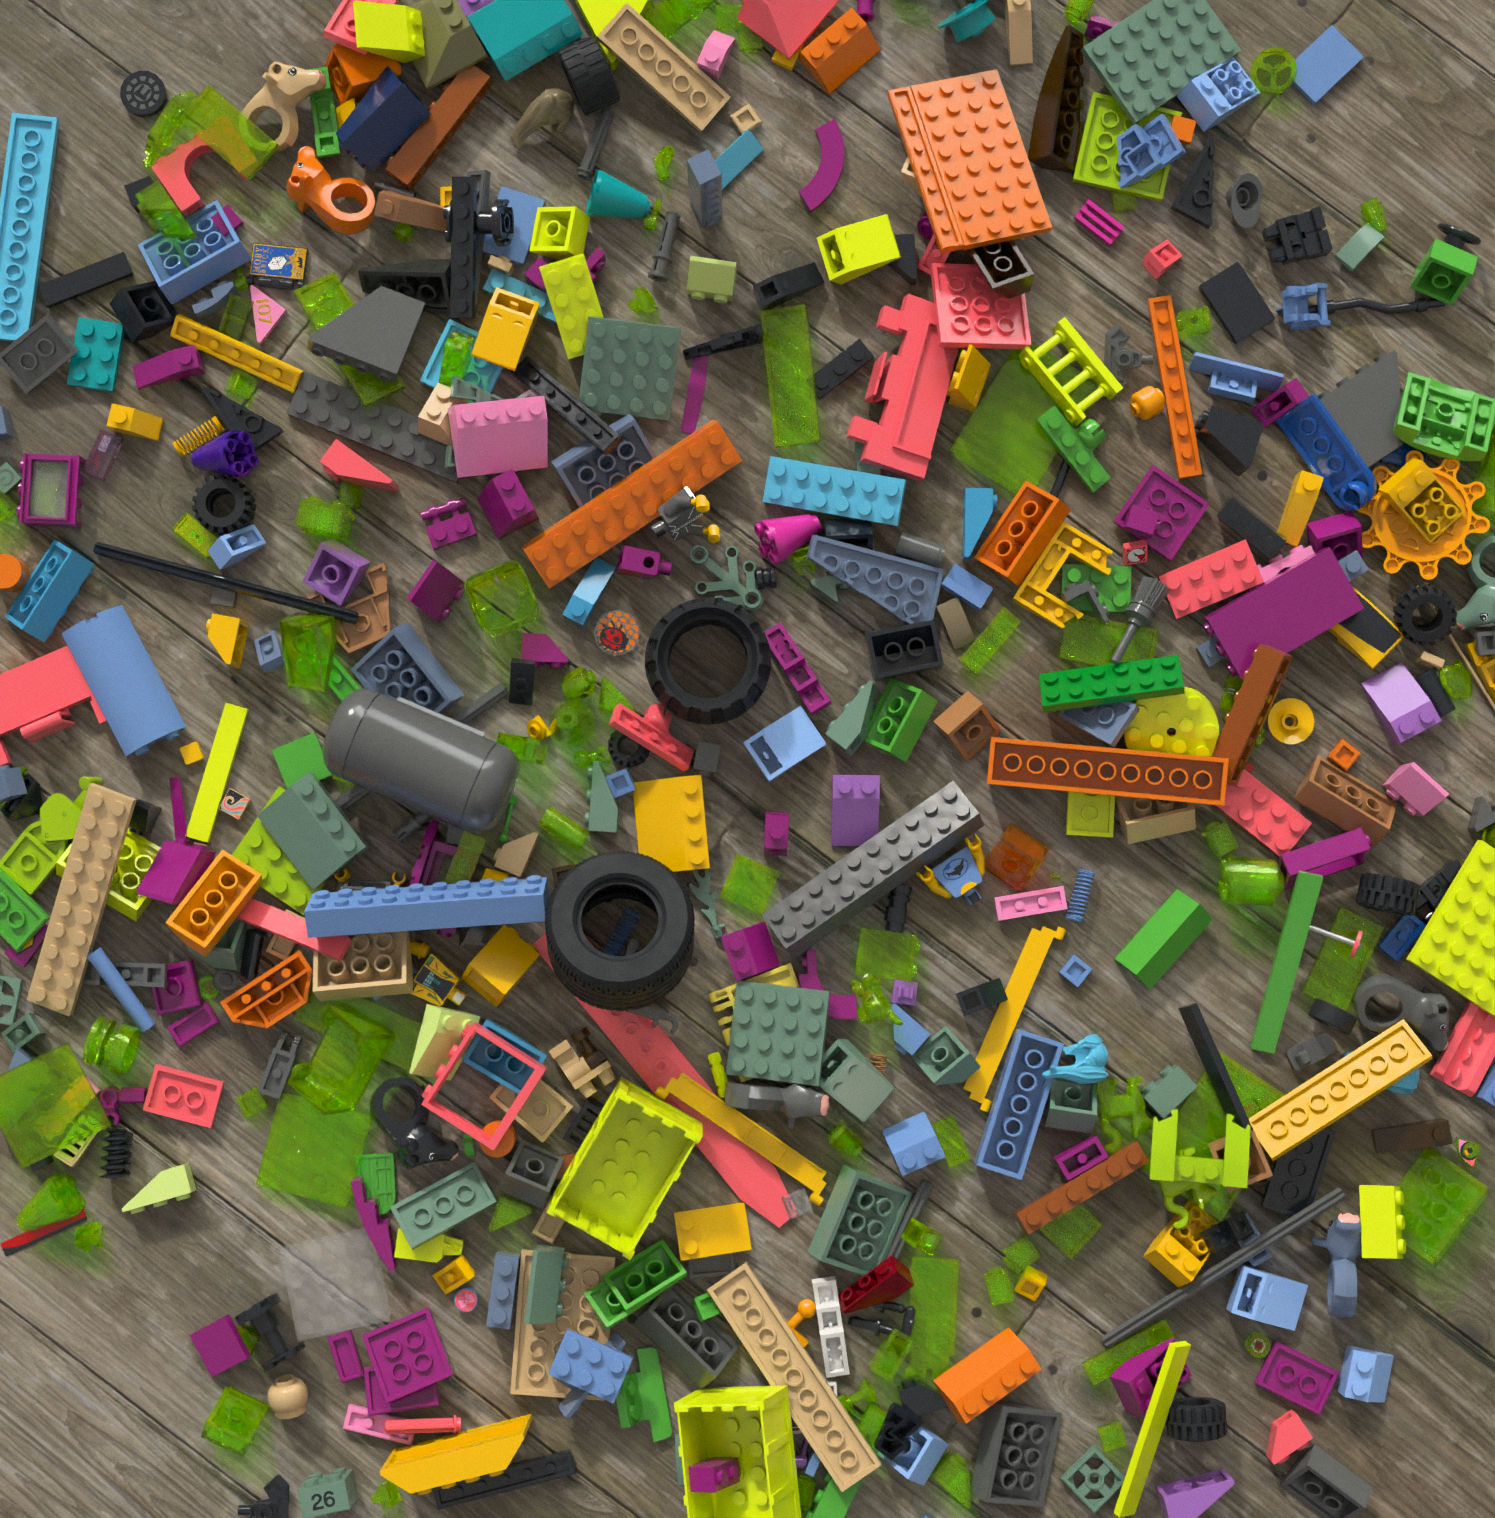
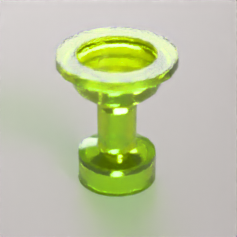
M863 1377V1381L859 1386L860 1390L850 1396L843 1393L838 1396V1399L848 1413L854 1410V1404L863 1399L867 1402H879L877 1394L867 1377Z

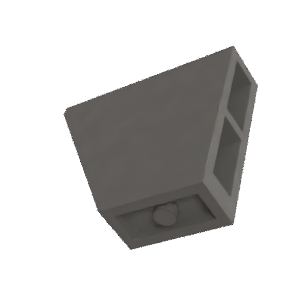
M381 286L310 335L307 350H310L316 356L331 358L337 364L352 366L360 373L375 375L381 381L396 383L423 315L425 303Z
M1395 350L1388 355L1386 352H1383L1374 358L1375 363L1370 367L1367 364L1355 371L1356 376L1352 379L1345 377L1336 384L1338 388L1330 392L1327 389L1318 395L1320 401L1368 468L1404 444V441L1392 432L1401 401L1398 359Z

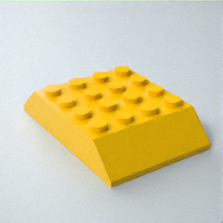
M532 1414L458 1432L456 1435L450 1434L412 1444V1446L407 1445L395 1448L380 1469V1475L410 1494L417 1492L418 1495H424L432 1492V1488L441 1486L442 1489H447L455 1486L458 1481L465 1480L466 1483H471L479 1480V1476L489 1474V1477L503 1474V1470L507 1469L526 1436L533 1419Z

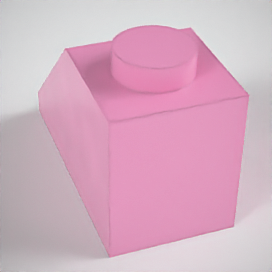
M714 30L703 46L697 61V67L708 77L718 81L735 38Z

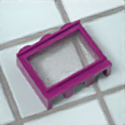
M24 453L23 459L20 461L22 482L18 486V493L21 496L20 505L17 507L19 522L26 526L81 528L82 523L77 521V509L82 508V500L78 498L79 486H83L84 479L79 473L80 464H85L86 460L79 455Z

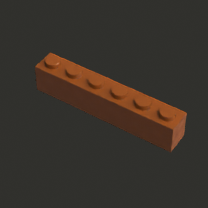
M475 65L455 75L451 84L448 83L444 86L438 101L432 102L428 110L431 112V115L400 145V150L396 156L392 155L387 161L386 171L388 176L407 190L412 191L493 85L490 76Z
M1260 644L1254 650L1252 655L1253 661L1250 668L1243 675V684L1233 698V707L1225 716V725L1218 736L1213 755L1211 756L1229 758L1227 785L1238 784L1293 659V656L1270 645Z
M1137 1141L1128 1143L1108 1155V1158L1012 1213L1023 1233L1026 1235L1033 1233L1147 1164L1149 1160Z

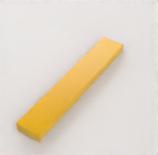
M178 314L175 317L170 334L171 337L190 346L195 345L199 350L287 391L296 392L304 371L186 316Z

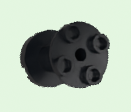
M497 199L494 202L492 211H479L478 215H476V230H478L479 234L493 235L497 246H509L512 242L508 237L509 233H514V214L512 207H507L510 202L508 199ZM452 200L443 209L444 219H447V229L445 230V240L447 243H451Z
M278 1293L270 1295L247 1311H243L234 1317L239 1326L251 1321L259 1336L264 1334L275 1356L261 1365L265 1372L277 1366L279 1362L286 1361L295 1356L297 1352L306 1347L304 1340L288 1348L276 1326L280 1322L272 1310L273 1306L281 1302Z

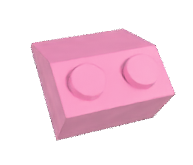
M1415 762L1400 765L1383 784L1387 789V795L1393 800H1399L1404 804L1403 809L1411 816H1424L1449 795Z

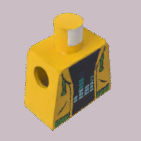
M435 953L430 954L414 978L413 993H410L440 1007L444 1006L448 999L460 1006L467 994L456 988L461 978Z

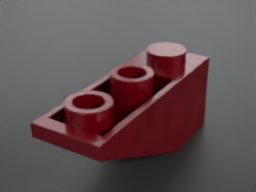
M891 1255L838 1295L842 1312L847 1314L896 1299L913 1287L914 1282L909 1268Z

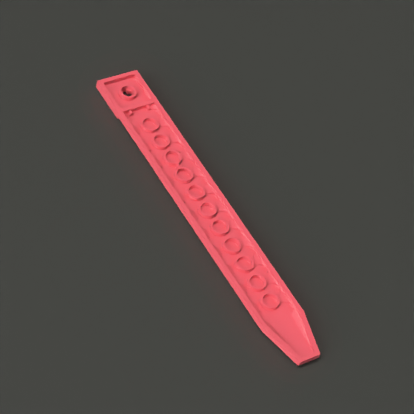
M544 934L533 945L553 970L548 954L546 934ZM586 937V939L588 940V942L596 949V947H595V946L591 943V941ZM575 997L653 1093L659 1085L665 1088L671 1077L678 1079L683 1072L716 1095L659 1024L653 1028L652 1020L626 1011L603 1010ZM671 1093L667 1095L664 1099L665 1102L703 1123V1137L698 1144L696 1143V1146L743 1202L778 1228L796 1214L791 1212L787 1206L788 1200L785 1201V1198L789 1197V1194L776 1167L770 1161ZM790 1200V1208L796 1210L792 1201Z

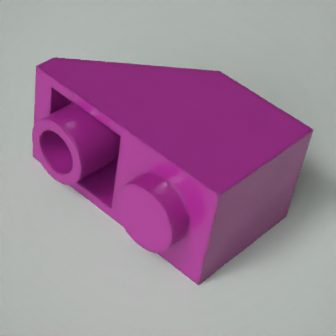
M522 633L521 659L535 661V668H540L541 664H550V668L564 669V665H569V659L546 634Z

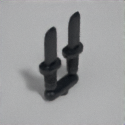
M893 1301L872 1306L880 1308V1313H884L885 1309L898 1313L905 1312L901 1331L897 1327L894 1328L893 1326L882 1324L883 1319L878 1318L877 1322L859 1317H851L848 1320V1325L874 1331L875 1336L879 1337L880 1332L895 1337L901 1334L902 1339L908 1340L914 1327L916 1310L913 1306H908L905 1309L903 1304Z

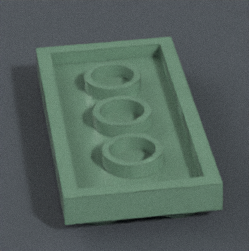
M474 1161L391 1206L390 1209L411 1249L414 1250L497 1204V1201Z

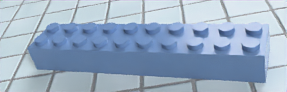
M532 875L527 877V879L507 877L499 881L483 879L480 882L471 883L468 880H462L456 884L437 882L433 885L423 886V884L418 883L400 888L398 885H391L385 889L366 887L357 891H352L349 888L341 889L338 892L320 890L312 894L304 910L308 938L543 922L545 921L546 908L549 902L547 877L541 878L539 875Z

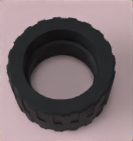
M590 35L557 51L568 83L585 116L620 101L617 85L594 36Z

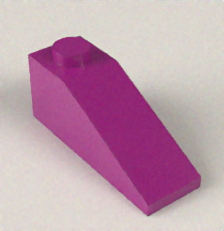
M195 345L174 349L132 366L138 389L205 374L201 351Z

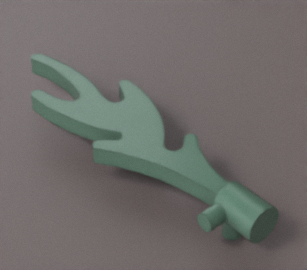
M704 869L705 876L703 878L700 877L697 870H692L695 879L699 883V888H696L692 883L689 884V887L694 896L709 907L708 910L701 909V912L709 918L713 926L711 930L714 939L723 936L721 929L725 928V925H717L715 915L717 891H714L711 896L709 895V870Z

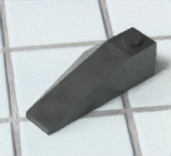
M426 259L358 270L362 291L371 294L383 286L424 302V311L450 314L451 259Z

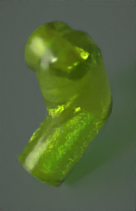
M671 146L661 148L654 158L659 181H665L670 178L667 166L675 154V150Z

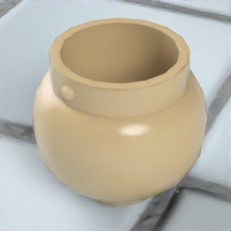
M292 1374L282 1375L275 1379L267 1394L268 1403L271 1409L275 1411V1416L279 1419H292L306 1411L308 1389L302 1379L294 1377Z

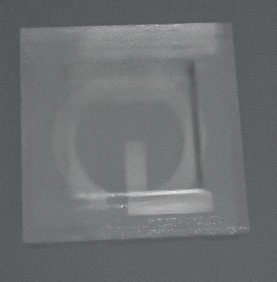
M804 1188L781 1197L789 1219L812 1210Z

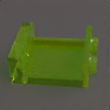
M860 927L854 974H870L876 977L911 982V978L916 977L917 963H914V956L919 954L921 940H917V935Z

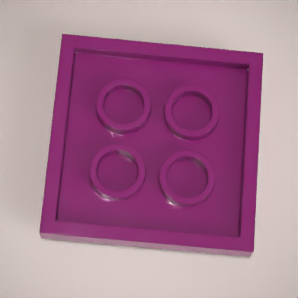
M1152 465L1112 523L1123 529L1128 510L1133 504L1159 512L1158 520H1161L1157 534L1153 533L1148 539L1130 532L1127 533L1137 540H1146L1147 547L1170 562L1210 504Z
M429 1307L362 1335L387 1404L454 1376Z

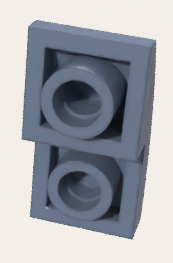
M233 281L218 283L215 288L211 289L214 298H202L197 301V304L192 305L195 315L200 320L222 309L232 300L233 294L236 295L239 292Z

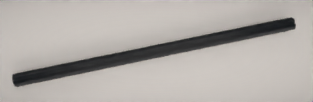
M96 542L93 549L95 554L351 624H356L359 618V613L353 610L101 542Z

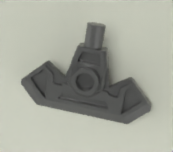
M1115 324L1105 334L1104 365L1121 386L1124 387L1129 381L1122 371L1139 368L1142 364H1153V355H1142V352L1123 348L1130 339V336L1118 324Z

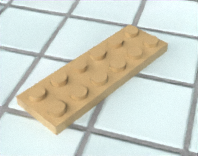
M628 3L622 7L596 38L700 133L730 99V96Z

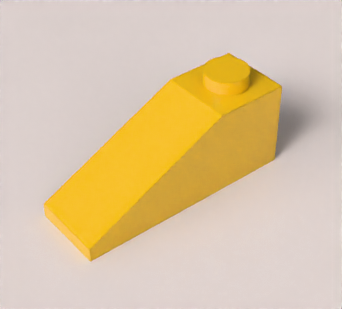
M1303 470L1295 475L1278 528V532L1287 539L1285 544L1294 547L1298 546L1316 503L1324 477Z

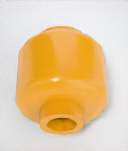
M1146 386L1131 396L1130 411L1133 416H1138L1142 420H1148L1163 411L1165 397L1160 389Z

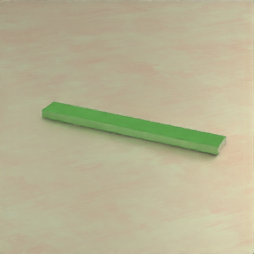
M1298 871L1252 1037L1251 1049L1275 1053L1323 881L1322 875Z

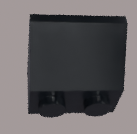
M156 281L121 288L109 303L132 342L152 338L172 326L176 315H178Z
M856 518L825 520V538L873 550L871 521Z

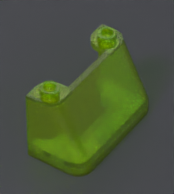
M327 1004L321 1012V1022L327 1028L310 1062L297 1064L292 1069L291 1076L287 1082L323 1115L346 1113L358 1105L391 1041L390 1034L384 1029L338 1004Z

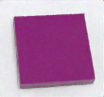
M193 959L167 965L166 988L151 987L157 1016L203 1005Z
M229 1314L189 1335L211 1377L251 1356Z

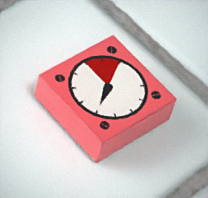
M1146 540L1123 543V563L1125 566L1147 562Z

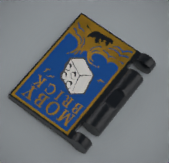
M253 243L248 285H254V277H258L259 287L293 290L294 281H298V291H303L308 248Z

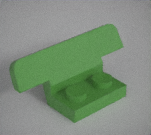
M652 1346L636 1349L640 1371L626 1374L616 1398L621 1428H629L638 1421L650 1420L653 1442H657L671 1436V1422L658 1352Z

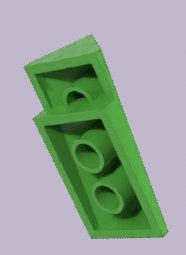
M1176 889L1114 959L1151 990L1213 919L1199 903Z
M662 1239L632 1257L631 1260L624 1262L603 1275L604 1281L585 1292L584 1296L599 1324L608 1330L684 1278L687 1272Z

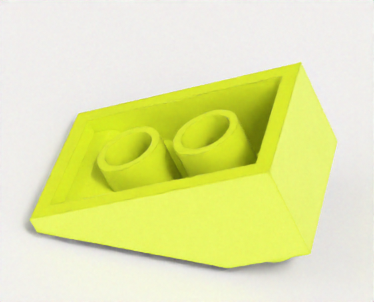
M364 1L353 2L357 48L402 63L425 56L421 11L405 5Z

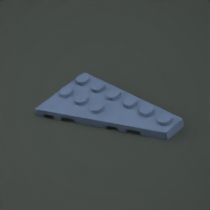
M818 535L811 536L807 559L907 625L933 620L944 569Z

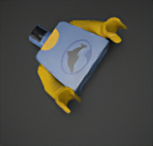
M974 834L976 838L971 843L967 837L965 838L968 847H964L934 868L930 869L924 865L926 868L925 874L921 875L919 872H916V875L925 882L933 893L946 899L951 897L956 899L963 894L970 905L982 898L974 887L983 881L982 877L985 874V860L981 849L982 843L977 834Z

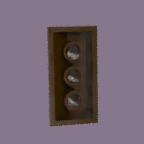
M1013 240L967 249L993 292L1007 298H1012L1030 291L1034 272Z

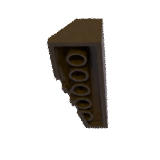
M1070 25L1065 27L1045 75L1034 116L1028 159L1042 169L1074 173L1084 131V122L1080 121V110L1084 109V100L1080 99V87L1084 86V77H1082L1080 72V65H1083V53L1080 51L1083 48V34Z

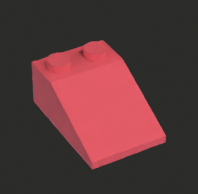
M337 439L320 460L324 466L322 470L337 483L339 480H342L346 484L397 492L399 489L392 479Z

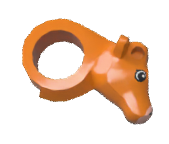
M304 146L299 150L298 160L293 167L286 187L290 200L298 202V210L303 213L311 206L330 228L339 233L358 234L366 230L373 220L375 211V198L370 187L364 182L353 178L332 180L326 169L319 162L316 150L308 146ZM340 197H351L360 201L365 208L358 213L348 214L336 209L332 203Z

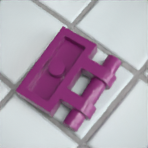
M464 497L457 500L455 498L450 499L446 504L437 507L433 505L428 507L429 510L420 512L423 521L431 518L433 520V525L425 527L433 550L477 535L470 513L460 514L459 508L467 506ZM452 511L453 518L444 521L440 520L439 515Z

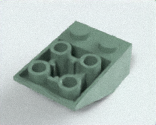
M837 1039L823 1055L820 1087L864 1123L896 1089L848 1039Z

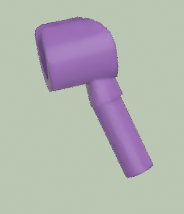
M804 1438L801 1455H795L796 1468H804L807 1464L809 1442L806 1438Z

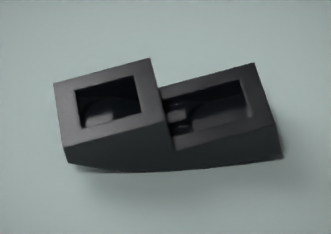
M1241 1211L1200 1232V1235L1209 1252L1213 1254L1254 1233V1230L1245 1213Z

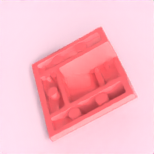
M745 0L737 20L790 60L840 0Z

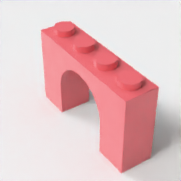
M228 116L224 119L216 120L212 127L206 131H200L195 134L188 143L178 145L173 153L167 157L159 158L155 165L151 167L185 217L206 206L190 182L191 166L199 156L211 152L226 156L243 180L263 168Z

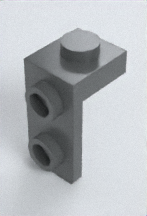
M1087 580L1080 585L1074 582L1063 588L1065 592L1060 596L1063 602L1068 603L1085 594L1100 624L1104 626L1109 623V611L1104 604H1100L1097 598L1099 593L1094 584L1090 585Z

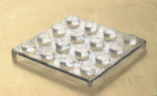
M365 1228L279 1247L298 1341L386 1322L392 1319L379 1255Z

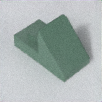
M833 575L810 579L811 588L835 605H838L836 587H840V590L851 589V587Z
M27 1013L1 1034L11 1051L15 1053L16 1049L23 1048L32 1040L45 1035L46 1032L36 1015Z

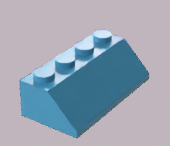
M54 539L5 615V618L23 631L45 642L53 634L59 619L66 614L71 600L78 595L84 580L90 576L94 563Z

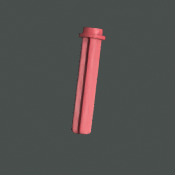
M453 1415V1418L386 1420L384 1431L387 1435L453 1432V1435H456V1432H461V1417Z

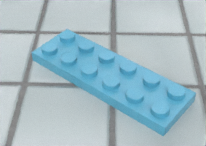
M770 456L762 502L899 526L907 480Z

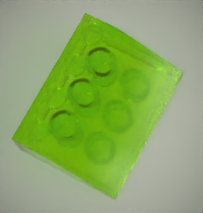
M1426 1148L1398 1185L1400 1191L1404 1194L1401 1215H1404L1405 1229L1402 1230V1239L1405 1240L1406 1247L1436 1268L1491 1194L1490 1189L1432 1148Z

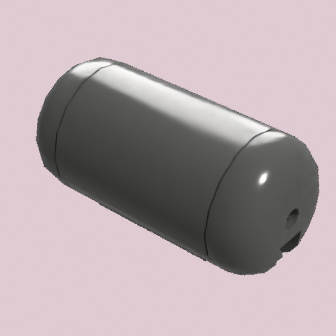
M369 689L355 690L343 699L331 720L322 748L324 764L335 776L457 828H461L464 831L476 834L488 832L498 824L512 798L520 770L519 759L514 751L505 745L486 738L484 732L404 698L398 697L396 700Z

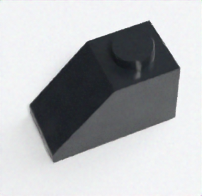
M914 234L894 235L901 258L887 265L910 285H916L917 269Z
M137 799L129 824V831L141 836L144 832L151 834L162 808Z
M907 1379L902 1381L900 1386H897L902 1406L917 1415L948 1407L939 1391L921 1380Z

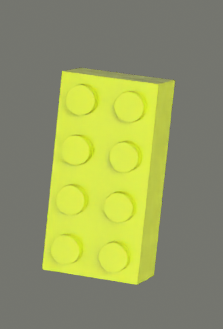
M582 253L539 267L568 360L584 355L588 316L603 317L587 262Z

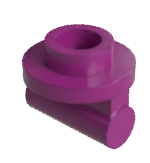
M924 213L917 223V229L922 236L932 238L934 233L928 215Z

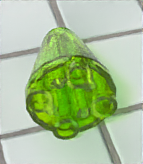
M54 1174L47 1178L20 1211L16 1218L18 1226L23 1231L28 1232L29 1230L33 1231L78 1215L86 1206V1202L75 1187V1179L71 1175L63 1176L61 1174Z

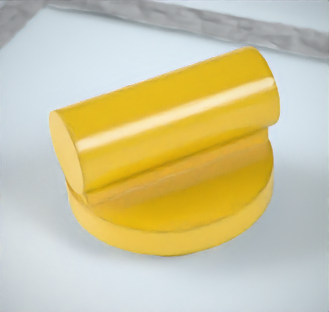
M540 715L530 720L527 724L529 736L536 741H542L552 735Z

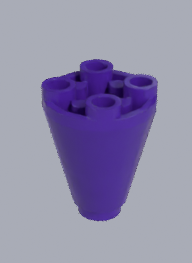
M235 430L229 431L199 447L192 454V462L196 468L205 471L241 477L247 476L253 467L258 465V457L255 454L250 434L246 431Z

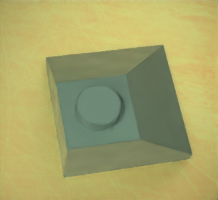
M235 919L207 957H204L189 946L187 948L214 968L237 971L243 956L247 923Z
M944 1026L920 1046L913 1055H910L935 1085L964 1082L981 1068L971 1053L947 1026Z

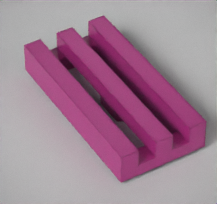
M1089 199L1074 217V220L1109 247L1124 229L1122 224ZM1088 208H1089L1091 211H1093L1096 215H1098L1100 218H1102L1105 222H1107L1109 225H1111L1114 229H1116V231L1113 230L1111 227H1109V226H1108L1106 223H1104L1102 220H1100V219H1099L1097 216H1095L1093 213H1091V212L1088 210ZM1082 215H1086L1089 219H1091L1100 228L1104 229L1112 237L1109 238L1108 236H1106L1103 232H1101L1094 225H1092L1085 218H1083Z

